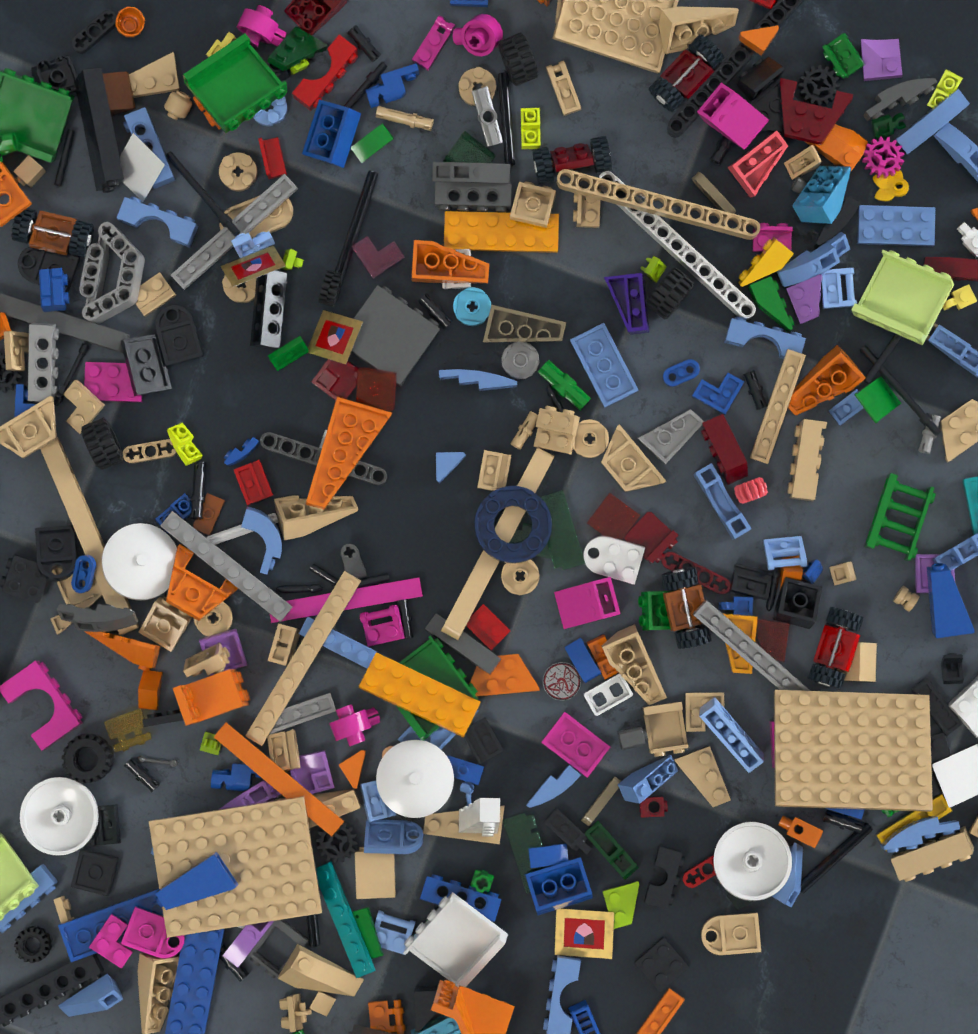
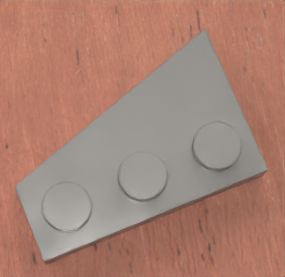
M690 409L639 437L638 440L666 465L702 426L704 421Z

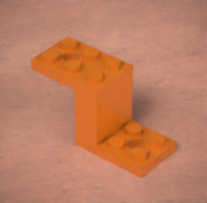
M0 161V197L2 195H9V202L7 204H0V226L2 227L32 205V203L18 186V181L6 165Z
M228 669L187 685L174 687L173 691L185 725H193L237 708L248 706L250 696L247 689L244 690L241 683L244 682L241 672H238L237 669Z

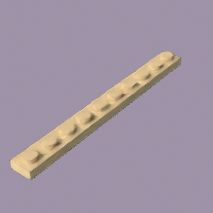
M346 571L343 572L247 732V738L261 746L264 744L361 583V580Z

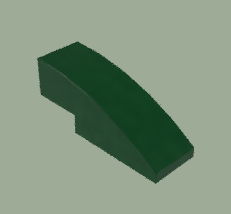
M599 821L584 833L624 880L639 868Z

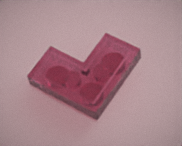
M367 236L352 246V249L372 278H375L404 258L395 242H392L378 252Z

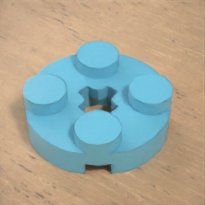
M469 287L455 297L453 310L456 318L464 325L477 326L483 324L489 317L491 301L483 290ZM471 302H475V306H478L473 312H470V309L467 308V305H470Z

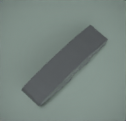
M435 614L425 630L490 675L501 661V658L465 632H462L459 640L441 632L446 620Z

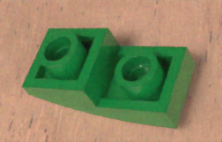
M382 123L354 144L351 150L360 162L363 163L394 138Z

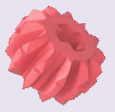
M760 477L736 485L734 488L736 498L742 504L766 496L768 493L766 483Z

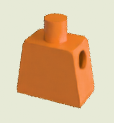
M783 815L778 826L788 830L787 835L813 848H816L824 832L797 817L792 820ZM797 825L803 828L801 834L795 832Z

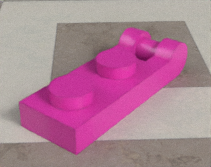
M440 15L412 58L414 63H417L427 71L456 26L452 22H446L445 18ZM440 27L445 29L444 34L438 32Z

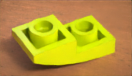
M946 69L927 106L935 107L956 91L963 78Z
M521 108L522 149L541 148L540 108Z
M183 423L168 428L169 438L186 466L202 458L203 455L192 443L194 436Z

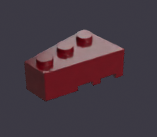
M721 414L703 422L701 435L704 441H708L710 445L708 447L712 457H715L717 467L720 473L723 474L727 485L747 477V461L724 415Z

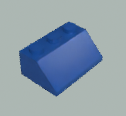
M319 99L302 154L344 168L361 113L348 107Z
M581 857L525 874L537 915L593 899Z

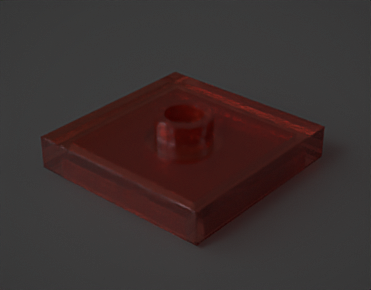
M363 367L358 368L356 402L377 409L393 411L397 373Z
M609 493L587 524L603 536L623 540L640 515Z

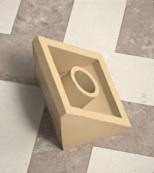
M858 642L849 672L837 669V671L846 674L844 681H876L877 643Z

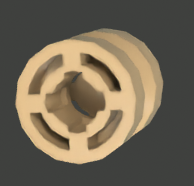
M903 585L895 595L893 602L901 604L906 611L910 612L920 596L909 592V589Z

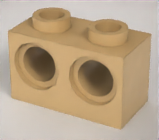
M278 623L268 661L288 666L295 654L300 630Z

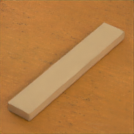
M787 349L750 455L751 459L766 464L769 463L806 355Z

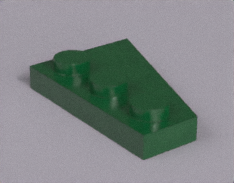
M295 26L271 53L267 62L285 71L300 64L301 60L307 57L309 59L314 57L315 53L319 51L321 53L326 51L328 45Z

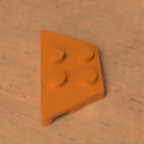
M519 654L498 656L501 658V661L490 675L476 666L470 682L478 691L476 696L540 691L539 686Z

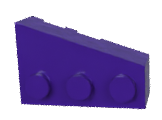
M642 273L604 277L630 335L649 333L644 275Z

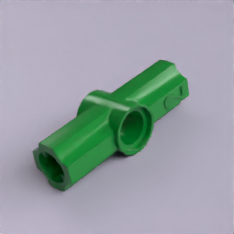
M550 360L538 371L561 397L566 398L579 411L591 400L568 374L563 373Z
M475 870L470 886L476 888V891L481 893L484 891L489 892L494 875L488 874L486 870Z

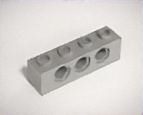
M35 322L29 324L28 401L41 402L49 396H52L55 400V395L58 393V387L55 386V378L58 377V367H55V359H58L59 350L56 348V340L59 339V329H56V324ZM41 339L48 341V348L41 346ZM40 358H45L48 361L47 367H43L40 364ZM40 377L47 379V386L40 384Z

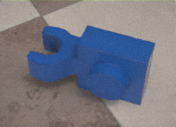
M733 597V602H719L718 610H732V614L753 616V597Z

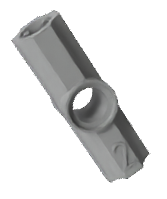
M488 86L471 91L486 146L502 143L497 113L494 110ZM486 111L491 113V120L489 122L483 119V114Z

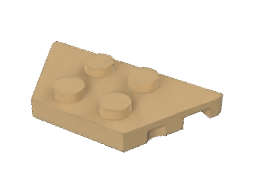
M52 396L47 397L0 426V444L20 457L25 458L55 440L57 433L54 398Z
M973 399L940 421L947 463L978 442V402Z
M619 424L601 464L625 492L664 484L666 480Z

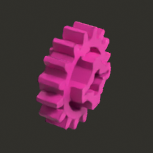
M880 136L878 142L872 139L871 144L866 145L867 150L863 153L866 157L863 158L862 162L867 163L865 170L871 169L870 175L875 172L877 173V178L883 174L886 179L888 174L894 176L895 170L899 172L901 169L900 165L904 163V160L900 158L905 154L899 152L902 146H896V140L890 142V137H887L886 141H883L882 136Z

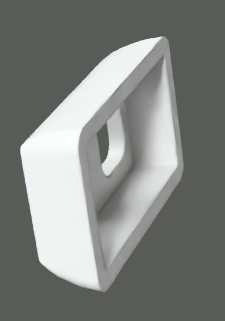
M621 674L612 677L584 694L585 699L596 716L633 696L630 687ZM615 683H619L623 689V694L614 697L609 689ZM602 692L607 702L598 707L593 700V696Z

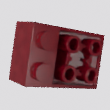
M292 0L284 12L302 30L313 36L349 0Z

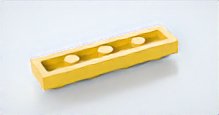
M940 794L932 799L933 810L931 812L912 811L875 835L882 844L891 834L903 826L931 816H936L939 820L952 812V809L949 808L944 796Z

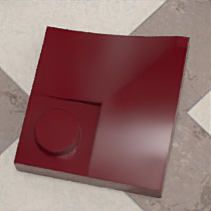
M328 359L312 380V383L334 400L337 397L347 399L366 372L349 361L343 364Z

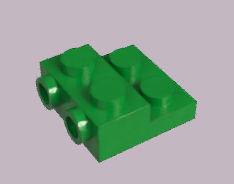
M670 591L641 592V596L638 598V605L642 607L639 625L643 631L671 630L663 593Z

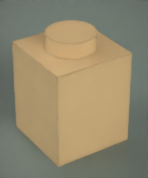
M30 155L13 171L17 175L15 179L21 185L25 186L27 184L30 188L46 173L45 169Z

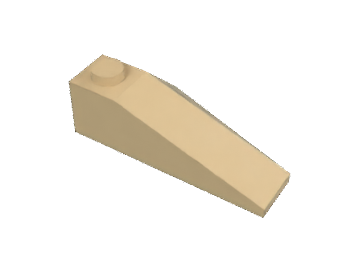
M673 7L663 9L659 21V30L664 53L670 54L687 49L688 45L699 34L704 35V37L712 33L717 35L735 26L739 10L737 8Z
M635 624L616 632L602 645L609 664L621 674L648 705L667 698Z

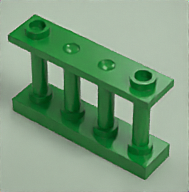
M890 473L887 475L864 547L874 549L875 546L881 545L905 553L904 560L911 561L912 558L916 557L918 551L916 544L929 504L933 503L936 493H933L934 487H928L927 491L924 492L900 484L897 481L898 475ZM897 490L924 499L921 509L918 510L894 502L891 499L893 491L896 492ZM891 508L918 517L915 528L888 520L885 517L887 509L890 510ZM887 527L911 535L909 546L881 538V535H879L880 529Z

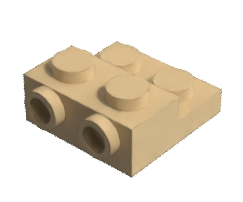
M519 182L510 219L547 228L556 197V190L549 186H535L531 182Z
M545 406V409L540 408L536 422L538 429L534 447L571 455L580 417L574 415L575 412L563 409L562 413L557 412V408Z
M159 597L154 602L139 633L172 652L192 617L167 603L166 597Z
M217 643L187 658L183 670L186 677L191 675L195 677L201 674L203 669H205L207 675L212 673L215 675L222 672L226 664L229 663V651L226 647H222L221 643Z

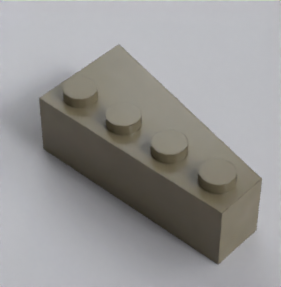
M491 305L483 342L562 341L567 322Z

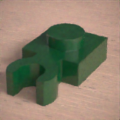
M898 113L892 118L888 114L871 120L874 138L879 139L880 136L892 135L895 128L904 129L906 124L903 121H899L905 119V116L902 113Z

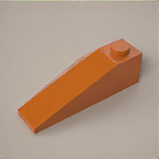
M835 124L822 145L806 143L809 146L814 145L816 151L834 165L850 167L852 171L863 156L868 141L854 130Z
M414 240L412 282L488 283L489 263L462 254L434 241Z
M836 345L794 388L788 408L796 416L816 407L819 403L826 400L830 401L837 395L852 391L866 377L851 358Z
M84 631L133 664L139 665L138 669L149 671L150 668L154 669L156 667L161 646L108 632Z

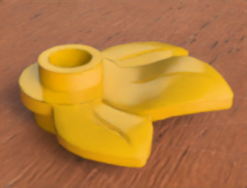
M895 170L894 176L888 174L886 179L883 174L879 178H877V174L873 176L874 183L880 188L874 196L875 199L890 201L895 196L902 197L907 194L909 184L903 179L901 170L899 172ZM897 185L903 186L901 189L896 188Z

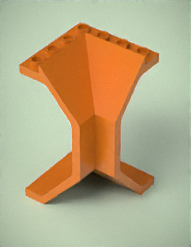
M440 980L431 1010L453 1018L457 1022L461 1034H506L515 1006L478 993L460 985L457 987L455 983L449 980Z

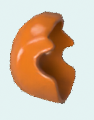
M126 7L118 12L115 25L121 35L133 38L142 32L145 18L137 8Z

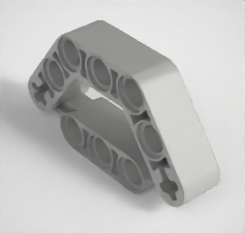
M104 222L99 226L98 243H93L87 248L79 287L80 294L87 298L82 315L84 319L95 324H100L136 304L145 264V258L142 253L110 222ZM109 231L114 235L113 238L109 236ZM124 242V247L119 249V245ZM110 247L121 258V265L116 289L102 296ZM101 250L100 255L95 257L96 252ZM136 255V260L131 263V258ZM97 269V273L92 276V271ZM133 274V278L127 281L128 276ZM93 287V292L88 295L89 289ZM129 292V297L124 300V295ZM113 301L112 307L107 309L108 303Z

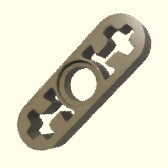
M698 172L691 178L693 183L718 210L732 214L736 213L735 208L701 172Z
M616 776L612 778L582 817L581 821L587 826H590L618 790V784L621 780Z

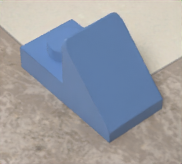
M858 389L829 410L840 426L863 409V406L854 395L859 392Z

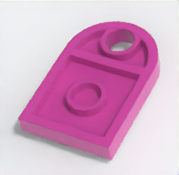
M135 906L121 944L158 958H170L182 949L184 935L176 936L180 940L177 946H170L168 944L169 938H167L164 916Z

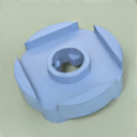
M285 96L271 103L274 107L273 110L269 109L267 112L261 109L255 113L253 117L255 121L263 126H273L283 121L288 111Z

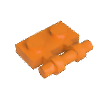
M401 999L393 1000L394 1007L391 1008L388 1007V1000L368 1002L370 1028L389 1033L404 1034L406 1025L403 1024L402 1014L404 1013V1007H402ZM389 1015H395L396 1025H390Z

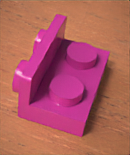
M759 223L760 231L753 239V252H763L764 244L773 238H776L791 250L793 227H788V224L785 223L777 224V226Z

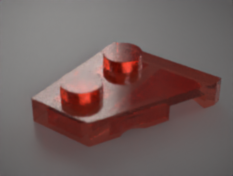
M757 619L756 634L761 647L775 660L785 662L790 624Z

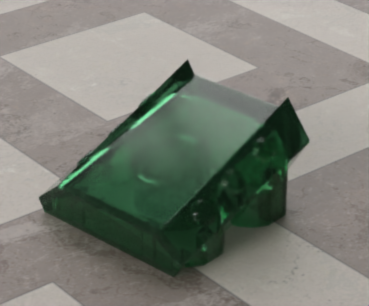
M465 131L446 155L443 162L491 163L496 155Z

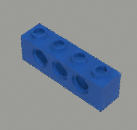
M434 874L431 877H426L420 900L439 905L444 897L438 896L437 890L439 887L445 886L449 891L446 896L447 898L452 892L456 895L459 892H464L467 895L466 903L491 922H495L502 900L498 898L499 894L487 892L486 895L476 891V888L470 885L468 889L461 887L462 883L450 880V883L442 881L443 877ZM477 898L485 900L486 905L484 908L478 909L475 907L474 902Z

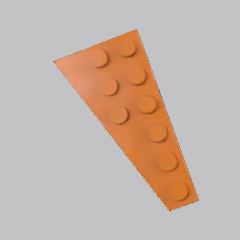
M337 397L306 505L323 510L327 507L392 416L391 412Z

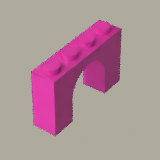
M34 661L0 685V693L8 704L15 702L33 689L44 690L52 697L55 709L51 720L31 734V737L41 751H44L83 723L80 720L82 716L77 709L73 710L71 707L70 698L59 690L60 684L54 677L51 679L47 673L49 669L46 664Z

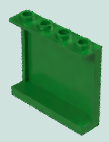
M246 33L183 74L184 84L225 134L230 130H236L242 122L252 119L255 113L261 109H267L273 101L283 98L287 93V82L284 81L282 83L250 45V38Z
M8 68L0 70L1 139L4 134L14 132L18 141L17 151L50 163L54 162L75 96L70 95L69 90L63 88L56 90L52 88L50 83L43 81L41 83L34 82L33 77L15 75L16 71Z
M430 635L427 642L399 662L476 700L479 699L476 696L477 689L472 683L467 684L464 680L467 676L461 668H455L453 665L455 660L449 652L447 654L443 652L441 648L444 646L438 638L434 639ZM396 706L418 737L423 741L441 728Z

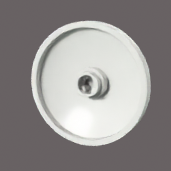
M143 523L125 526L111 536L103 550L102 570L104 577L110 587L125 598L139 601L156 598L169 588L177 547L172 538L156 526Z
M408 740L393 746L383 756L377 769L376 784L381 799L392 811L405 817L420 818L435 813L447 802L453 789L454 774L448 757L440 748L427 741Z
M54 777L35 785L25 796L20 810V824L26 839L36 849L50 855H66L81 849L93 837L98 825L99 812L94 796L82 783L67 777Z
M745 822L730 828L723 834L715 848L713 864L717 879L726 891L743 900L759 901L775 895L786 884L791 873L792 856L786 840L774 828L763 823Z

